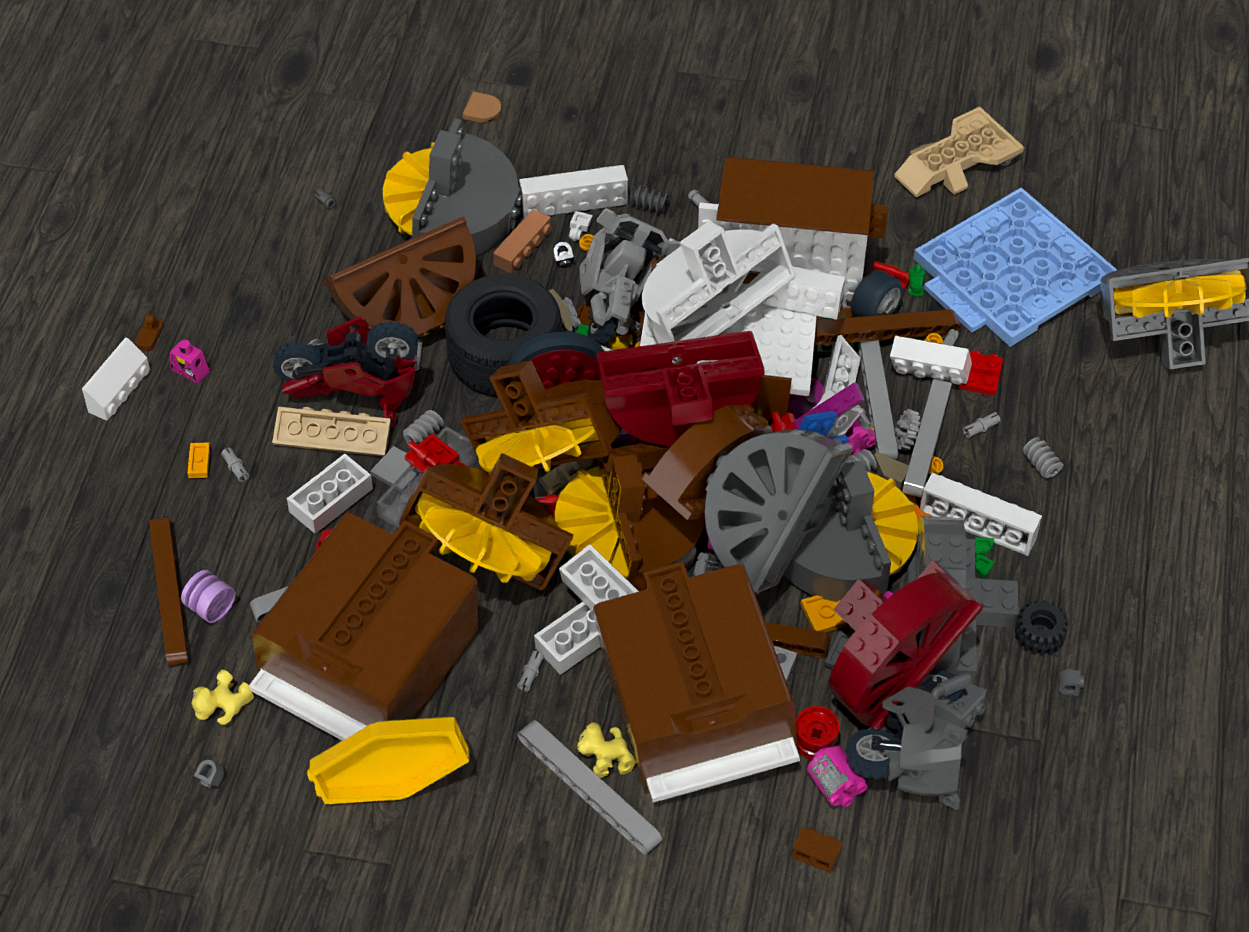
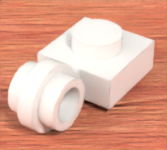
M575 211L570 222L569 238L572 241H580L582 232L588 231L592 222V215Z

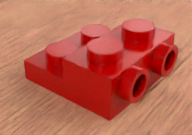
M976 350L969 352L972 366L967 384H959V389L995 396L1003 359L999 358L996 354L987 356L982 355Z

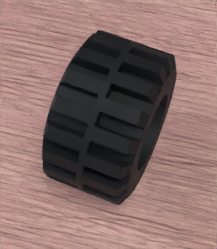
M1036 600L1033 604L1031 602L1027 603L1026 607L1023 606L1021 608L1014 633H1016V640H1019L1018 644L1024 646L1025 651H1032L1031 654L1034 655L1040 653V656H1045V653L1050 655L1053 654V651L1057 652L1060 646L1062 647L1068 630L1069 622L1066 619L1067 615L1065 612H1062L1061 607H1055V603L1052 602L1049 604L1045 600L1042 602ZM1033 625H1043L1047 627L1049 630L1041 631L1036 629Z

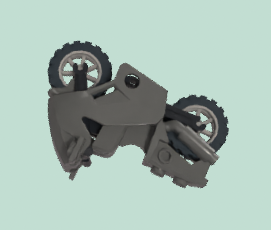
M932 669L917 688L906 687L883 701L882 707L889 710L887 715L888 727L886 730L880 729L878 731L872 728L867 731L864 729L860 733L853 734V738L848 740L846 761L849 763L850 769H854L856 774H862L865 778L874 777V779H880V777H884L891 781L898 777L897 789L917 795H939V802L958 810L960 799L957 795L961 746L962 742L967 738V730L964 728L966 726L971 727L977 715L981 716L985 711L987 690L971 684V676L968 673H961L953 677L952 673H946L945 670L939 669L937 671ZM899 701L902 702L904 705L897 706L894 705L892 702Z

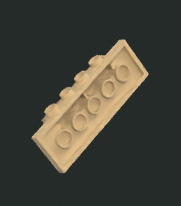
M278 407L272 443L278 446L384 457L387 452L391 419L370 417L366 413L351 415L347 411L333 413V411L328 409L314 411L313 408L303 407V409Z

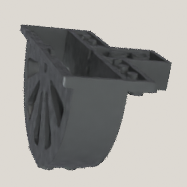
M789 429L752 438L736 447L729 454L722 455L716 463L717 469L715 473L709 476L707 480L708 486L705 489L707 491L705 521L708 536L717 557L724 567L736 564L745 565L754 593L758 594L778 585L805 534L818 529L837 496L830 489L854 448L848 443L840 445L832 439L815 432Z
M920 516L917 543L911 557L907 561V584L916 580L930 562L934 560L983 605L982 611L933 669L937 671L941 669L945 670L946 673L950 672L957 675L968 673L976 676V625L1015 628L1019 614L1018 581L975 578V539H966L962 518ZM949 612V613L945 616V618H944L942 624L940 625L938 631L941 629V627L944 625V623L947 621V619L950 617V615H951L953 612ZM926 627L915 636L917 649L921 647Z

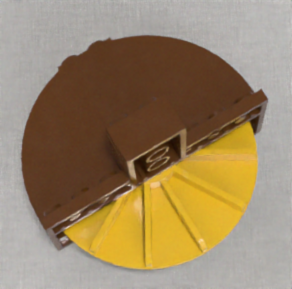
M532 360L501 366L489 377L504 409L466 416L460 420L478 457L481 468L487 471L489 475L501 453L533 468L544 467L546 472L550 471L552 465L608 456L612 449L610 444L618 437L622 430V427L614 420L607 408L601 381L584 379L560 384L545 390Z
M613 446L612 449L620 448V447H625V446ZM636 454L612 457L610 473L606 470L608 456L593 458L592 468L586 471L584 469L579 470L578 475L560 492L555 509V521L558 527L574 534L567 548L572 558L588 545H591L638 591L647 589L643 572L682 561L686 571H688L698 556L706 528L705 519L687 520L647 485L641 477L644 473L652 472L654 468L643 470Z
M503 453L500 454L490 475L483 469L480 470L464 465L440 464L432 467L427 466L406 503L399 521L400 525L405 520L439 539V544L442 545L439 550L442 555L454 551L471 561L470 572L472 573L475 572L479 565L495 571L501 582L507 583L513 577L539 590L545 589L574 535L558 527L557 522L549 511L529 495L536 482L538 469Z

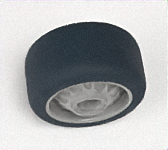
M874 270L867 274L857 286L851 300L850 309L853 317L894 314L903 295L901 282L882 270Z

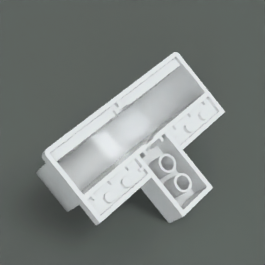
M708 221L679 242L681 246L656 264V268L651 272L644 285L642 304L658 343L719 335L794 278L795 273L779 227L772 224L762 232L744 229L724 231L722 227ZM751 268H765L741 292L737 293ZM729 284L728 292L721 293L722 289ZM700 307H707L706 309L697 310ZM707 316L673 337L670 329ZM675 357V359L680 362L681 358Z

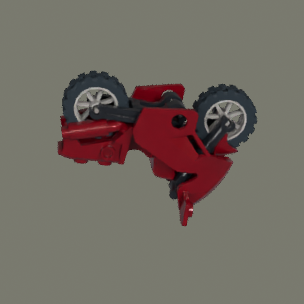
M360 316L328 330V343L314 346L312 344L307 345L305 342H291V344L285 343L282 347L279 346L277 348V351L274 353L273 368L274 373L278 374L277 376L280 379L283 378L286 381L282 385L284 394H290L292 398H304L308 396L314 397L318 394L326 395L333 391L339 392L341 389L367 396L380 395L378 406L383 408V417L391 419L390 429H394V424L397 420L395 410L409 396L415 378L414 365L417 360L418 334L414 332L412 327L409 328L407 324H400L398 321L380 322L377 326L372 327L368 325L364 317ZM359 325L360 329L351 330L349 327Z

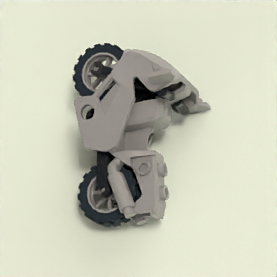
M607 208L597 218V222L605 227L594 235L587 257L579 267L582 294L586 295L593 289L598 290L591 299L589 317L592 321L589 323L587 336L596 340L601 346L610 340L614 330L622 335L628 332L631 315L630 309L637 301L651 274L652 259L656 260V256L662 257L663 254L670 255L681 246L676 240L668 241L662 230L628 214L616 215L614 211ZM606 233L610 234V237L607 239V241H605ZM647 251L648 263L642 271L641 275L639 276L638 280L635 282L633 280L644 263L645 254Z

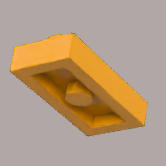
M190 443L188 478H208L210 443Z

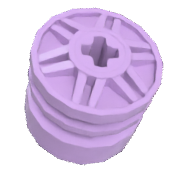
M202 570L196 573L185 585L181 600L185 606L197 612V615L208 623H215L221 620L231 609L236 593L232 587L220 581L210 571Z

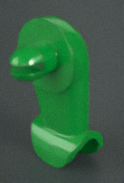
M918 263L909 270V295L920 297L923 296L925 270Z

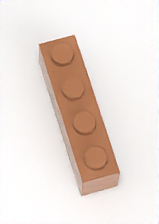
M532 209L493 253L494 265L511 274L516 268L518 269L523 260L529 257L532 250L539 246L542 239L551 232V217Z

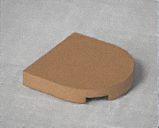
M473 92L464 110L463 119L486 123L494 118L496 119L501 114V103L492 95Z

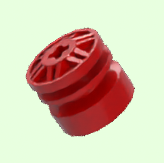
M812 706L800 712L796 719L797 752L802 757L813 760L814 755L819 750L837 746L839 721L831 710L823 706Z

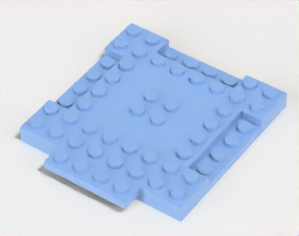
M1022 188L915 249L914 260L934 277V279L924 284V290L946 310H954L959 322L970 332H974L987 325L1010 347L1037 331L1038 325L1087 295L1092 297L1101 291V277L1117 270Z

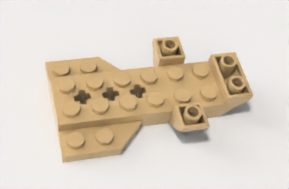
M978 107L953 119L951 136L939 142L924 144L912 150L911 155L895 173L894 177L915 197L930 191L931 185L944 180L943 185L955 195L968 188L963 173L964 169L979 162L998 165L1022 153L1024 147L981 107Z

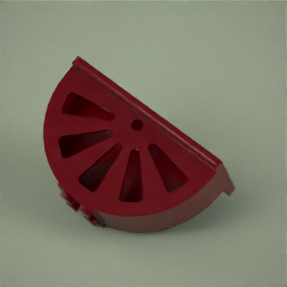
M752 331L603 351L596 354L605 402L614 420L625 431L638 439L653 444L666 445L668 448L695 423L713 420V412L725 407V405L747 404L751 406L760 387L761 375H765V368ZM675 357L681 358L678 363H674L672 360ZM698 361H712V362H705V363H698V364H697ZM653 367L658 368V369H656V370L643 371V370L650 369V368H653Z
M934 560L930 562L916 580L898 590L888 599L870 581L858 579L833 609L855 630V633L845 643L833 666L829 680L831 693L862 724L870 725L877 730L882 729L887 724L889 711L882 707L883 701L906 687L917 688L982 611L983 605ZM949 612H953V613L950 615V617L947 619V621L944 623V625L941 627V629L938 631V629H939L940 625L942 624V622H943L945 616H946ZM926 627L921 647L917 649L915 636ZM898 651L909 656V659L905 662L889 663ZM894 675L893 677H891L890 679L876 687L874 690H872V687L875 683ZM883 694H885V695L876 703V705H875L871 710L868 711V708H869L875 701H877ZM899 701L892 702L894 705L897 706L903 705V703Z

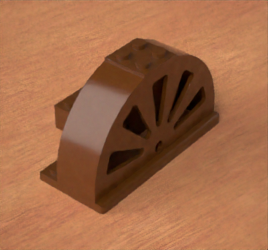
M464 216L330 275L321 281L324 287H328L339 308L351 320L361 316L372 327L377 326L380 322L398 321L400 324H407L409 328L412 327L414 332H417L419 338L429 334V329L434 331L445 327V315L450 301L460 289L473 282L476 268L475 247L466 224L467 222Z
M747 404L725 405V407L713 412V420L697 422L669 448L653 471L644 473L641 479L687 520L705 519L707 496L705 489L708 486L707 480L709 476L715 473L717 469L716 463L722 455L729 454L736 447L752 438L771 433L773 428L768 425L769 422L765 418L757 416L754 413V409Z

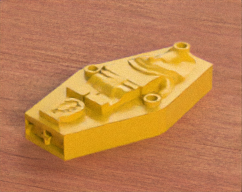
M455 717L376 722L311 759L310 769L307 770L309 780L315 784L318 797H322L325 804L399 800L413 795L468 763L469 747Z

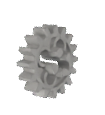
M907 409V411L904 410L903 415H900V420L897 421L898 426L895 428L898 449L909 450L910 446L914 444V440L917 439L916 434L919 432L918 426L920 425V422H918L920 419L918 412Z

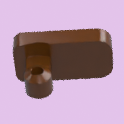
M147 313L144 317V324L135 340V345L139 350L152 351L163 330L162 320L156 319L154 314Z

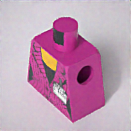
M188 340L180 341L171 350L170 369L199 384L210 372L203 352L190 345Z

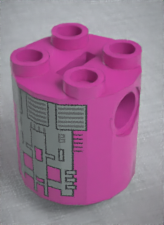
M861 415L845 433L850 439L848 444L854 447L850 455L860 452L862 449L872 447L877 442L874 431Z
M840 746L823 748L816 752L813 757L814 759L809 763L807 771L832 806L842 805L847 807L852 804L853 798L864 792L868 786L861 774L858 775L854 769H850L849 763L846 761L847 754Z

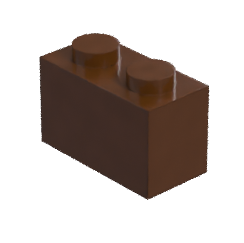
M802 827L793 846L792 858L832 874L841 854L843 842H840L835 837L822 835L814 829Z

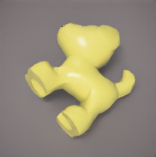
M221 670L216 677L218 686L213 691L203 686L193 690L192 706L199 720L208 719L217 707L222 708L225 716L218 718L217 722L225 725L231 721L234 715H237L242 706L254 698V695L249 690V685L245 682L239 686L238 693L233 694L230 691L234 685L231 683L233 677L228 671Z
M591 723L581 733L577 749L588 757L592 754L596 755L597 761L596 766L593 767V772L599 778L607 776L609 774L608 767H612V760L619 762L618 769L620 774L632 771L636 760L628 751L627 743L622 738L619 728H611L610 733L615 739L605 741L601 727L597 723Z

